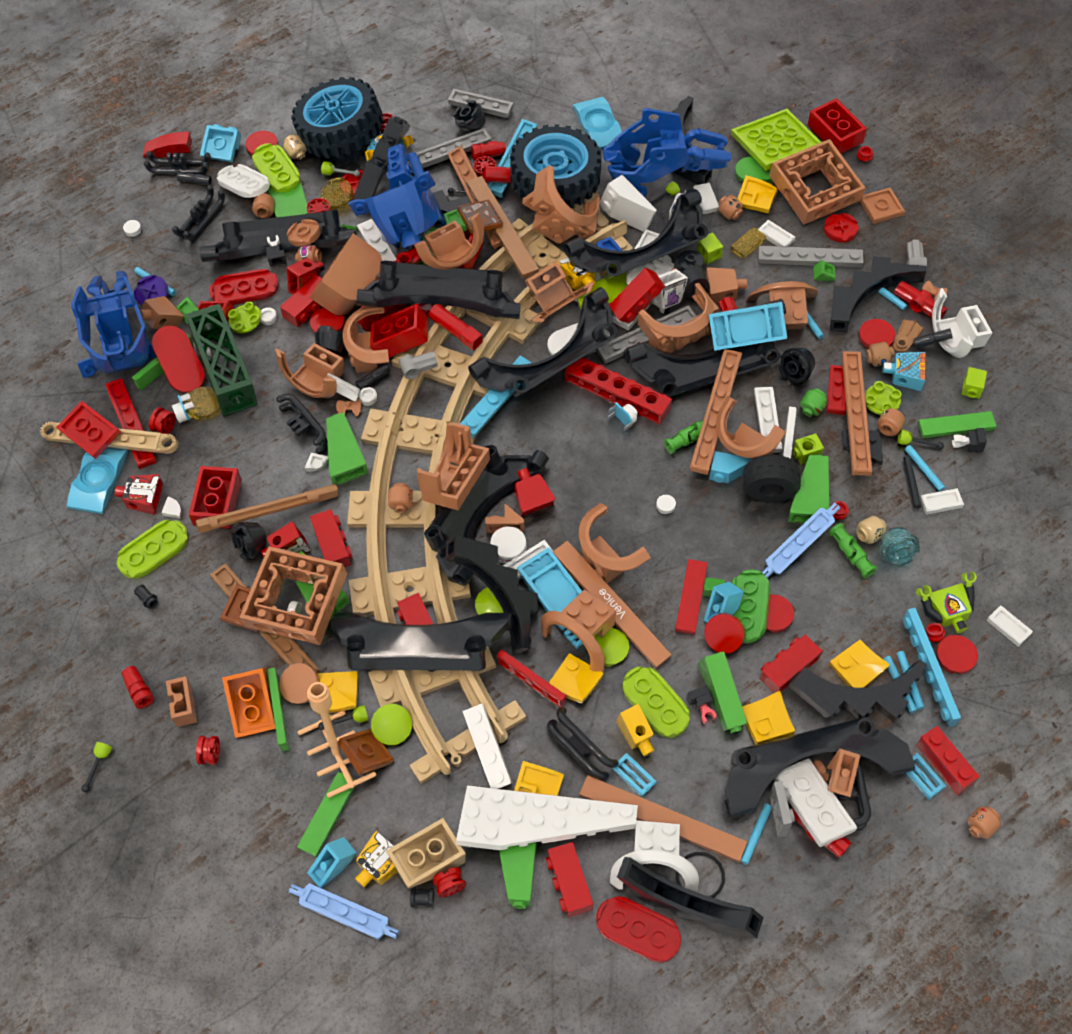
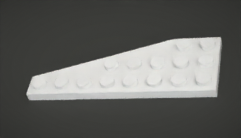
M467 786L456 845L505 850L509 846L519 845V847L528 846V843L542 841V843L573 839L577 835L583 834L592 836L596 835V832L608 830L609 832L635 829L638 805Z

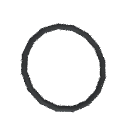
M693 852L687 854L684 857L685 859H688L689 857L695 855H705L713 859L719 865V868L722 873V882L720 884L719 889L713 895L709 896L714 898L721 892L725 884V872L722 867V864L715 858V856H712L706 852ZM676 871V881L681 886L679 872Z

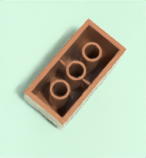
M353 233L314 289L310 298L335 315L349 314L357 305V290L364 289L371 282L378 281L379 279L377 275L380 272V262L382 261L379 252Z

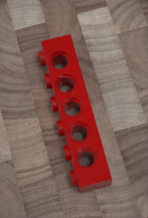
M585 357L565 369V381L614 404L617 402L621 407L630 404L636 409L638 415L659 425L662 424L671 410L672 399L667 395L660 394L650 387L637 383L633 379L623 377L618 372L608 370L604 366L595 364Z

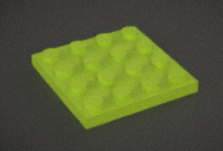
M788 109L731 129V135L765 171L771 169L773 162L822 143Z

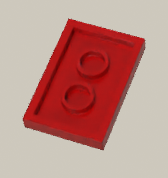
M83 401L56 427L94 459L121 433L117 427Z

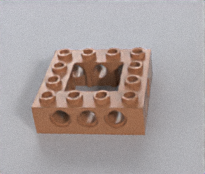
M830 139L773 162L769 174L804 225L861 201L865 191L863 183ZM821 170L832 185V188L825 191L821 190L818 194L810 197L811 190L808 186L806 187L801 178Z
M269 546L239 618L246 627L320 645L347 572L342 563ZM286 578L314 585L311 599L305 607L308 616L297 614L292 610L291 612L280 610L275 606Z

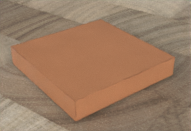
M891 188L865 194L860 201L873 224L904 216L905 214L904 208Z

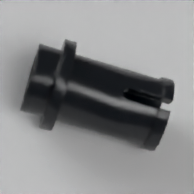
M141 584L135 588L134 594L143 601L145 607L153 608L157 605V596L151 594L144 585Z

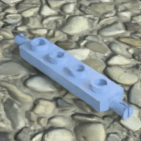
M833 503L828 510L820 508L765 560L768 567L762 572L763 575L767 578L773 572L780 575L835 522L833 515L840 509L839 505L837 506L836 503Z
M310 883L304 889L294 884L289 889V893L300 897V906L377 940L384 934L396 939L399 934V930L388 926V917Z

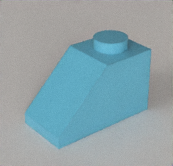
M715 451L709 480H714L717 483H729L743 475L744 467L752 458L749 459Z
M731 582L714 586L704 621L708 622L719 613H728L733 616L739 609L744 591Z
M344 837L329 842L325 845L307 874L319 888H323L348 867L357 852Z

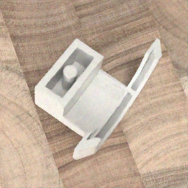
M941 288L936 297L932 313L934 332L951 328L953 339L939 342V344L953 357L962 358L971 349L985 346L992 335V331L977 305L963 307L956 317L941 320L942 305L947 298L945 291Z
M636 820L634 852L622 856L614 863L611 869L610 884L617 889L623 890V882L617 878L624 857H631L641 865L656 863L675 869L684 878L685 888L697 892L699 884L698 872L692 863L679 856L680 824Z

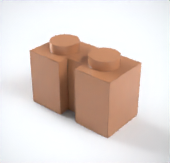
M184 676L166 681L168 697L172 701V703H169L171 719L177 728L197 723L193 689L188 678Z

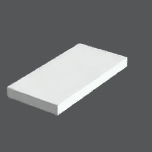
M809 758L785 768L774 778L775 782L783 781L784 788H788L789 803L819 847L857 830L858 827L834 793L827 791V783Z

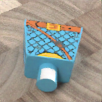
M926 352L897 353L893 363L884 362L882 373L892 374V383L894 385L922 391L925 383Z

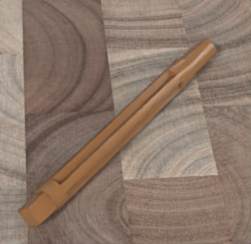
M336 484L221 515L196 520V526L199 533L302 505L338 497V488Z

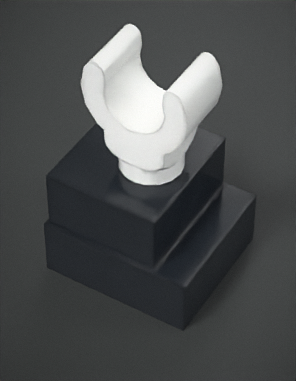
M276 235V241L271 242L270 238L267 237L270 247H266L270 267L287 264L284 250L280 251L279 248L280 240L278 235Z
M984 428L968 431L967 436L954 435V440H952L953 448L967 445L968 452H984L987 443Z

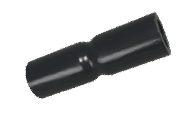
M181 171L177 173V180L180 182L207 186L212 183V177L208 175Z
M951 328L933 334L914 338L916 348H921L933 343L953 339Z
M384 363L370 374L356 381L355 385L361 391L390 373V369Z

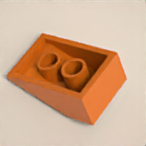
M267 667L222 677L235 738L276 729Z

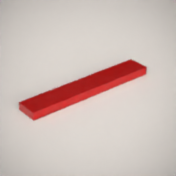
M119 378L106 383V389L122 429L144 431L123 379ZM131 450L139 470L157 463L153 452Z

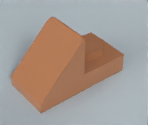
M504 504L505 517L496 515L485 517L486 533H494L498 529L508 526L525 532L524 519L506 504Z
M843 749L837 751L827 766V769L832 770L827 791L851 797L860 759L859 754Z

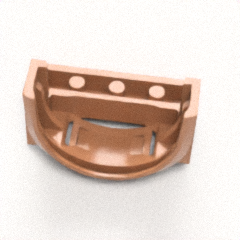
M700 283L695 284V295L692 298L703 310V313L681 325H665L654 320L644 309L639 312L638 326L649 338L650 345L671 353L682 349L685 345L698 341L706 335L712 334L709 314L719 312V308Z
M453 422L448 423L443 452L434 473L423 471L420 468L417 469V481L422 492L423 501L459 510L490 460L489 448L471 443L469 426Z

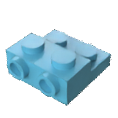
M213 124V126L207 125L200 152L201 158H204V154L208 152L212 160L233 163L235 150L239 149L241 133L235 127L224 128L218 124Z

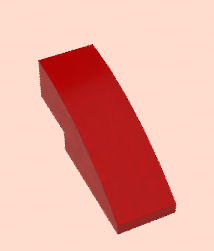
M170 133L148 141L144 146L143 158H147V151H151L157 158H167V153H172V156L174 153H190L192 145L190 133Z

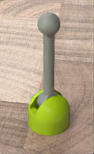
M326 161L321 166L323 175H332L334 172L353 174L356 177L360 175L358 170L337 169L332 163Z

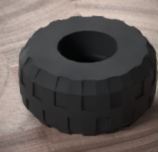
M774 454L762 455L753 458L744 467L743 489L752 499L754 498L765 503H778L794 497L800 490L801 472L799 466L789 457Z

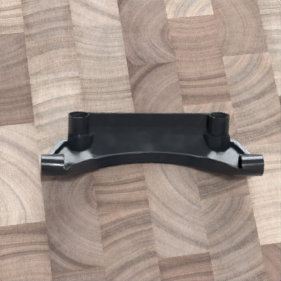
M697 189L680 195L676 200L673 213L664 230L652 242L643 247L628 251L608 250L578 237L563 244L564 252L572 266L591 274L599 271L602 278L610 280L706 238L708 228L702 224L701 194ZM608 267L612 269L613 273L609 272Z
M338 210L242 222L222 223L223 241L218 242L216 245L200 247V257L202 262H212L267 254L266 247H270L267 237L270 238L271 242L276 241V235H278L280 240V251L298 250L302 246L292 245L288 240L287 231L294 223H302L301 220L304 219L316 221L321 228L319 238L309 244L317 248L344 246L353 233L356 235L355 229L340 227Z
M381 261L379 281H373L366 288L357 290L358 306L387 307L417 303L440 304L471 309L493 317L519 319L521 303H515L507 292H502L503 272L498 270L468 268L439 270L422 264Z
M599 287L584 297L579 323L575 332L566 345L554 355L539 362L521 365L500 363L487 357H482L468 366L471 376L480 387L500 393L508 389L513 396H521L611 341L617 335V327L612 324L611 307L607 302L609 300L608 294L602 287ZM604 330H607L610 333V336H607L604 333ZM516 383H520L523 389L518 390L516 388Z
M782 299L765 303L770 304L782 302L784 314H786V306ZM779 340L727 348L728 350L742 353L736 376L777 363L780 359V352L775 348L774 343ZM642 342L627 347L626 351L631 367L650 383L656 381V385L662 394L672 397L715 383L724 349L715 351L712 349L696 354H674L655 348L647 342Z
M495 445L485 446V448H489L490 460L459 510L443 506L424 532L430 548L438 552L436 558L449 581L466 586L474 574L460 565L446 561V541L456 535L473 539L475 530L485 513L500 498L514 490L515 483L520 481L517 474L519 470L528 468L531 477L542 472L549 461V457L543 451L536 450L532 456L505 455L503 457L499 455Z
M335 612L331 620V626L341 645H347L346 654L350 670L481 671L486 668V646H492L506 631H512L513 614L483 613L448 623L402 625L375 620L360 612Z
M858 718L735 750L732 754V762L736 766L731 767L724 790L726 795L725 805L730 818L752 813L767 786L781 771L802 758L818 753L837 752L839 749L853 752L876 763L892 776L914 771L915 763L907 743L885 728L876 730L875 724L871 719ZM861 722L866 724L867 729L865 733H862L859 729ZM742 752L748 758L745 764L739 761V755Z

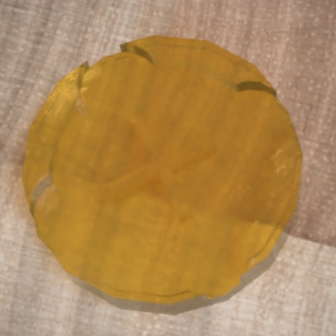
M341 177L326 182L327 185L321 189L320 197L329 202L330 209L345 207L353 197L351 184Z
M200 387L189 392L190 399L185 400V404L193 403L194 407L187 409V413L196 419H210L220 412L219 404L213 389L210 387Z

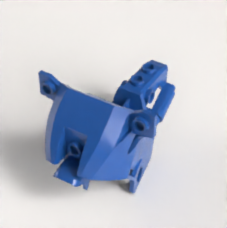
M650 108L643 109L642 119L621 132L603 150L604 160L611 163L608 166V170L612 179L614 180L623 175L644 197H646L648 192L645 186L640 185L641 183L654 182L679 168L682 169V172L702 169L710 171L712 169L727 167V162L731 161V153L724 150V146L728 143V139L724 135L701 128L692 129L684 135L679 114ZM652 114L659 116L656 120L649 119V116ZM645 124L644 126H642L641 128H639V129L636 130L635 132H632L633 130H635V129H636L637 127H639L640 125ZM696 139L697 141L716 145V147L713 149L692 147L691 141ZM635 144H647L642 165H636L641 154L640 150L635 147Z
M398 144L388 148L387 151L388 166L386 174L389 181V190L366 199H355L348 202V205L356 216L371 213L372 219L381 233L382 241L393 244L395 248L400 246L401 241L403 249H409V246L423 241L421 233L429 229L438 220L443 226L447 224L439 203L430 189L436 183L429 171L424 172L419 156L415 152L408 154L404 146Z
M124 271L116 272L117 278L113 289H108L107 283L102 280V276L93 277L87 287V292L94 297L87 298L83 288L79 286L71 302V308L76 318L79 342L85 347L90 356L77 362L83 378L93 376L98 370L106 374H112L143 367L152 358H156L152 343L147 339L145 324L129 284L127 273ZM133 306L141 324L140 332L134 344L127 308ZM93 315L100 333L99 338L103 348V356L90 348V316Z

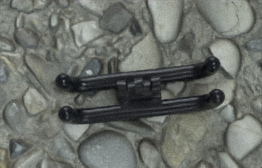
M147 151L146 156L152 163L170 165V168H156L149 161L144 162V167L150 173L159 175H177L179 171L204 175L209 170L208 164L211 161V155L206 152L204 159H186L184 153H180V158L178 153H174L173 156L172 153H167V158H157L151 151ZM188 165L202 166L201 169H188L187 167Z
M208 185L206 198L204 200L200 199L197 202L198 204L194 205V209L190 210L191 216L180 229L177 226L172 228L173 233L176 236L183 235L188 241L194 240L224 204V191H218V200L208 212L206 207L214 196L213 186ZM193 223L198 224L191 233L187 231Z
M289 393L279 395L276 398L278 403L291 401L281 404L279 410L293 409L298 414L288 420L287 425L291 427V430L295 432L297 437L311 430L317 437L313 444L314 446H319L315 452L317 454L323 453L328 447L324 428L295 395Z
M559 708L556 711L558 720L573 735L568 740L556 728L557 721L554 719L548 721V731L593 777L599 780H607L609 778L608 772L598 770L584 755L592 753L603 765L610 768H616L619 765L618 760L608 758L565 715L567 713L566 708Z
M860 759L851 797L837 795L838 800L856 799L859 817L853 819V822L858 827L856 831L862 830L871 817V807Z

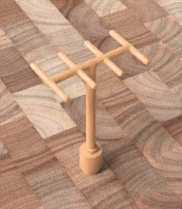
M321 682L311 684L307 691L308 700L312 710L320 713L321 720L297 731L300 736L318 728V724L323 722L325 730H322L327 742L307 751V754L310 756L328 747L331 748L332 755L337 763L318 771L317 776L320 777L340 767L347 782L346 785L327 793V797L331 798L375 777L376 773L375 771L353 781L346 767V764L350 763L348 758L342 759L338 740L354 734L355 731H350L336 738L331 721L346 715V712L341 711L330 716L328 710L332 706V698L329 688Z

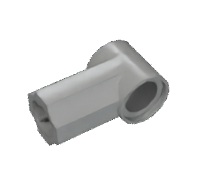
M919 240L908 242L906 246V264L922 265L927 268V258L923 254V244Z
M433 351L415 357L413 355H405L399 360L406 379L416 378L420 372L438 367Z

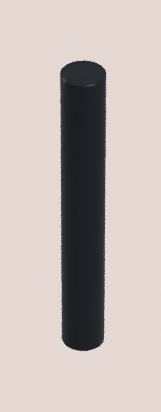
M905 456L903 461L914 508H920L921 501L911 457Z

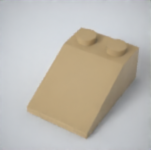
M444 818L386 850L408 889L434 879V876L440 872L445 873L450 868L459 867L465 863L466 856L462 847L456 845V837Z

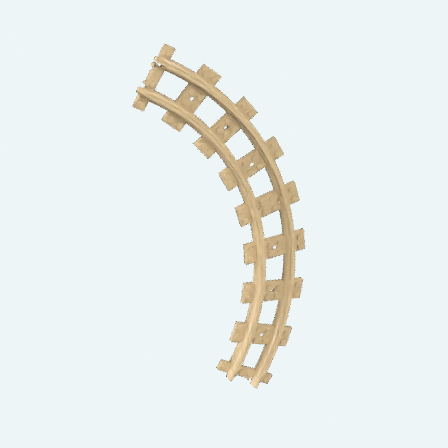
M598 190L596 193L592 192L591 199H584V204L595 200L599 196ZM577 203L571 209L579 214H583L584 204L579 205ZM599 207L596 232L587 238L586 241L596 246V242L611 236L623 251L633 250V247L623 237L627 233L626 220L609 225V220L602 214ZM519 218L512 223L513 228L539 271L555 261L558 262L567 258L564 252L547 240L548 237L533 229L534 222L531 225H527ZM502 245V248L488 259L479 270H498L504 273L514 263ZM545 254L546 256L541 258L539 255ZM528 286L514 300L515 303H521L519 319L498 318L471 309L446 306V309L459 319L468 314L492 327L473 356L442 347L451 333L436 322L428 332V342L394 356L392 366L401 368L399 364L401 357L405 355H413L415 357L433 351L438 367L422 371L413 379H406L403 376L389 411L370 409L361 437L362 443L378 445L370 490L350 491L347 522L348 528H367L368 577L349 580L353 612H360L366 616L374 615L375 620L396 624L394 611L400 610L397 602L419 592L424 605L433 604L437 624L458 621L453 605L454 600L471 598L469 583L466 586H462L448 580L436 558L438 552L430 548L425 536L426 567L388 573L387 528H424L425 532L443 507L423 501L422 492L413 491L412 507L404 513H397L388 506V491L398 449L432 454L429 472L434 473L443 452L447 424L450 422L460 424L463 421L473 394L484 397L489 389L478 385L471 376L468 366L482 357L493 360L508 337L524 344L541 324V322L531 321L537 315L532 309L538 303ZM445 363H451L450 367H445L444 365ZM425 377L455 387L442 420L408 415ZM475 437L474 439L471 438V443L474 444ZM412 587L413 591L407 592L406 589ZM486 646L485 651L486 668L481 671L373 670L368 672L380 707L386 704H402L412 718V727L427 753L409 765L420 784H423L441 771L444 775L451 774L450 765L444 757L447 754L451 756L452 765L459 767L462 764L460 756L466 757L477 750L469 729L445 743L421 697L422 695L459 682L471 707L484 704L498 743H503L508 739V730L527 719L516 700L498 710L487 692L479 674L496 668L488 646Z

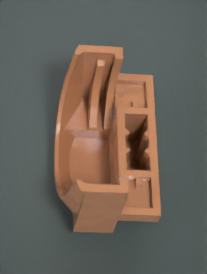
M547 166L536 174L534 191L524 197L522 202L523 205L535 211L533 229L558 244L575 235L584 240L596 232L600 197L597 196L590 203H585L583 214H579L572 210L559 195L554 182V167Z

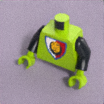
M970 572L971 578L969 580L967 579V573L961 575V579L966 582V585L960 583L932 592L930 586L923 585L924 594L921 588H917L916 595L922 597L921 604L925 616L942 625L943 628L953 625L957 633L966 631L968 626L965 621L968 620L974 609L975 591L972 583L977 579L975 572Z

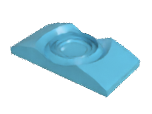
M604 97L573 104V109L585 134L590 135V138L597 142L601 150L608 146L622 132L619 123L612 114L609 103Z
M782 302L709 314L714 351L787 339Z
M107 447L96 459L86 452L82 459L80 472L71 484L67 508L104 514L129 453L128 449Z
M549 547L517 567L518 573L531 592L537 593V599L546 612H561L582 592ZM557 625L562 631L566 629L561 625Z

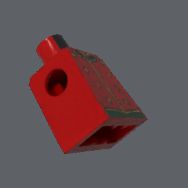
M305 258L288 266V292L293 295L314 275L320 276V273L325 270L323 263L320 261L314 263L309 258Z

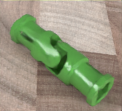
M704 420L701 422L697 421L691 426L684 428L670 439H664L667 451L673 454L680 447H686L699 438Z
M843 523L837 524L829 531V535L833 536L839 543L838 547L845 553L852 565L860 570L863 579L870 577L877 571L876 565H872L868 560V555L854 537L846 532Z

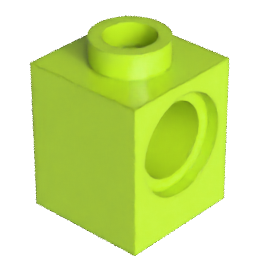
M710 233L706 238L698 241L697 251L703 256L704 261L709 264L722 258L723 245L714 233Z
M969 367L964 377L961 395L980 399L984 390L987 371Z
M815 433L795 440L792 453L795 459H798L802 465L807 463L809 455H822L824 447Z

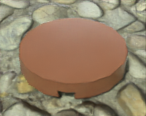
M304 219L301 220L302 223H294L287 231L289 242L294 246H306L315 242L321 234V228L316 221Z
M296 663L290 665L280 677V692L291 703L309 702L307 691L311 684L320 682L319 676L315 669L307 664Z

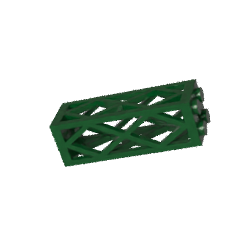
M217 304L185 314L192 339L222 415L226 416L257 406L253 383L221 305ZM213 339L218 342V345L212 343L211 340ZM208 347L215 350L213 359L206 355ZM220 354L225 357L223 365L218 362ZM229 360L236 364L234 372L227 368ZM216 367L221 370L220 374L215 371ZM225 373L233 377L232 381L224 377ZM222 382L228 385L221 388Z

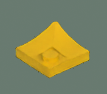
M746 175L737 199L743 204V208L769 214L778 188L763 180Z
M858 640L829 662V666L848 687L866 688L890 666L888 662L876 655L861 640Z
M569 653L549 683L564 693L566 698L582 704L601 681L604 673L592 671L589 664Z
M358 671L317 673L319 681L325 684L330 691L332 706L328 710L329 713L346 711L357 707Z
M780 691L754 703L742 706L747 721L746 726L755 744L794 735L795 729L787 713Z
M523 761L514 791L558 796L564 774Z

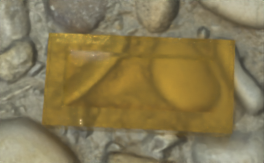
M752 227L731 245L730 250L744 258L766 240V235Z

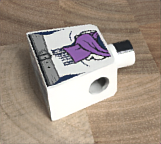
M677 269L659 275L665 288L651 302L659 307V311L663 314L669 313L670 307L680 303L688 277Z

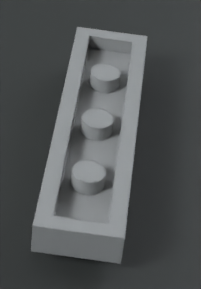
M454 88L448 98V104L458 107L468 104L466 102L468 100H475L482 106L484 113L509 118L513 109V102Z

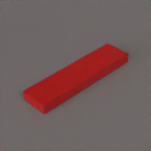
M688 559L675 628L676 632L695 635L708 562Z
M502 649L497 654L498 664L561 708L566 704V695Z

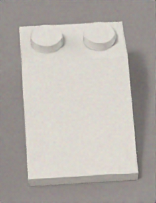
M623 175L608 183L599 205L610 217L619 221L626 220L627 225L642 232L648 229L657 211Z

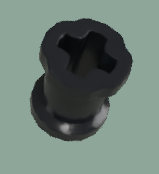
M412 887L410 907L424 905L433 908L434 888L423 890Z

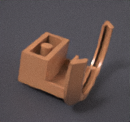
M479 213L469 217L473 228L472 244L465 238L462 227L455 220L425 235L427 243L423 240L415 244L417 253L422 261L432 268L449 270L457 268L473 258L481 247L484 238V227Z
M557 261L551 263L524 280L542 309L531 321H545V318L561 307L591 292L594 283L590 282L572 291L564 278L566 275Z
M787 281L764 285L757 288L747 297L746 301H757L761 295L768 293L769 302L782 299L786 306V314H784L786 330L804 329L808 324L806 298H816L818 290L804 282Z
M365 306L360 308L345 323L343 342L349 353L351 366H355L356 373L371 372L377 368V364L389 363L388 349L373 351L370 348L371 332L358 333L356 324L366 316L384 313V307Z
M313 343L303 354L304 364L293 375L287 365L285 353L277 348L275 349L276 359L283 375L296 389L315 398H331L335 395L337 391L336 379L327 374L330 373L338 378L341 377L344 373V359Z
M727 396L718 411L716 419V429L722 444L730 452L744 458L753 459L762 455L772 454L786 434V431L774 425L768 436L765 437L746 424L741 423L734 435L727 431V419L737 401Z
M600 503L583 517L579 526V541L582 547V557L606 583H609L624 571L639 567L651 557L644 547H641L629 556L619 557L601 536L590 541L589 532L593 523L608 512V508Z
M584 589L561 612H546L541 618V631L543 636L547 638V633L551 634L552 624L567 628L586 647L590 656V669L603 672L605 657L594 636L598 634L603 637L615 625L616 610Z

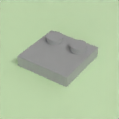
M783 781L774 782L769 799L778 837L787 836L792 822H794V813L792 809H789L787 802L790 800L788 788H784Z

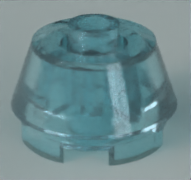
M903 527L889 529L881 538V556L888 564L895 563L897 566L907 565L913 561L912 557L917 552H920L918 538Z

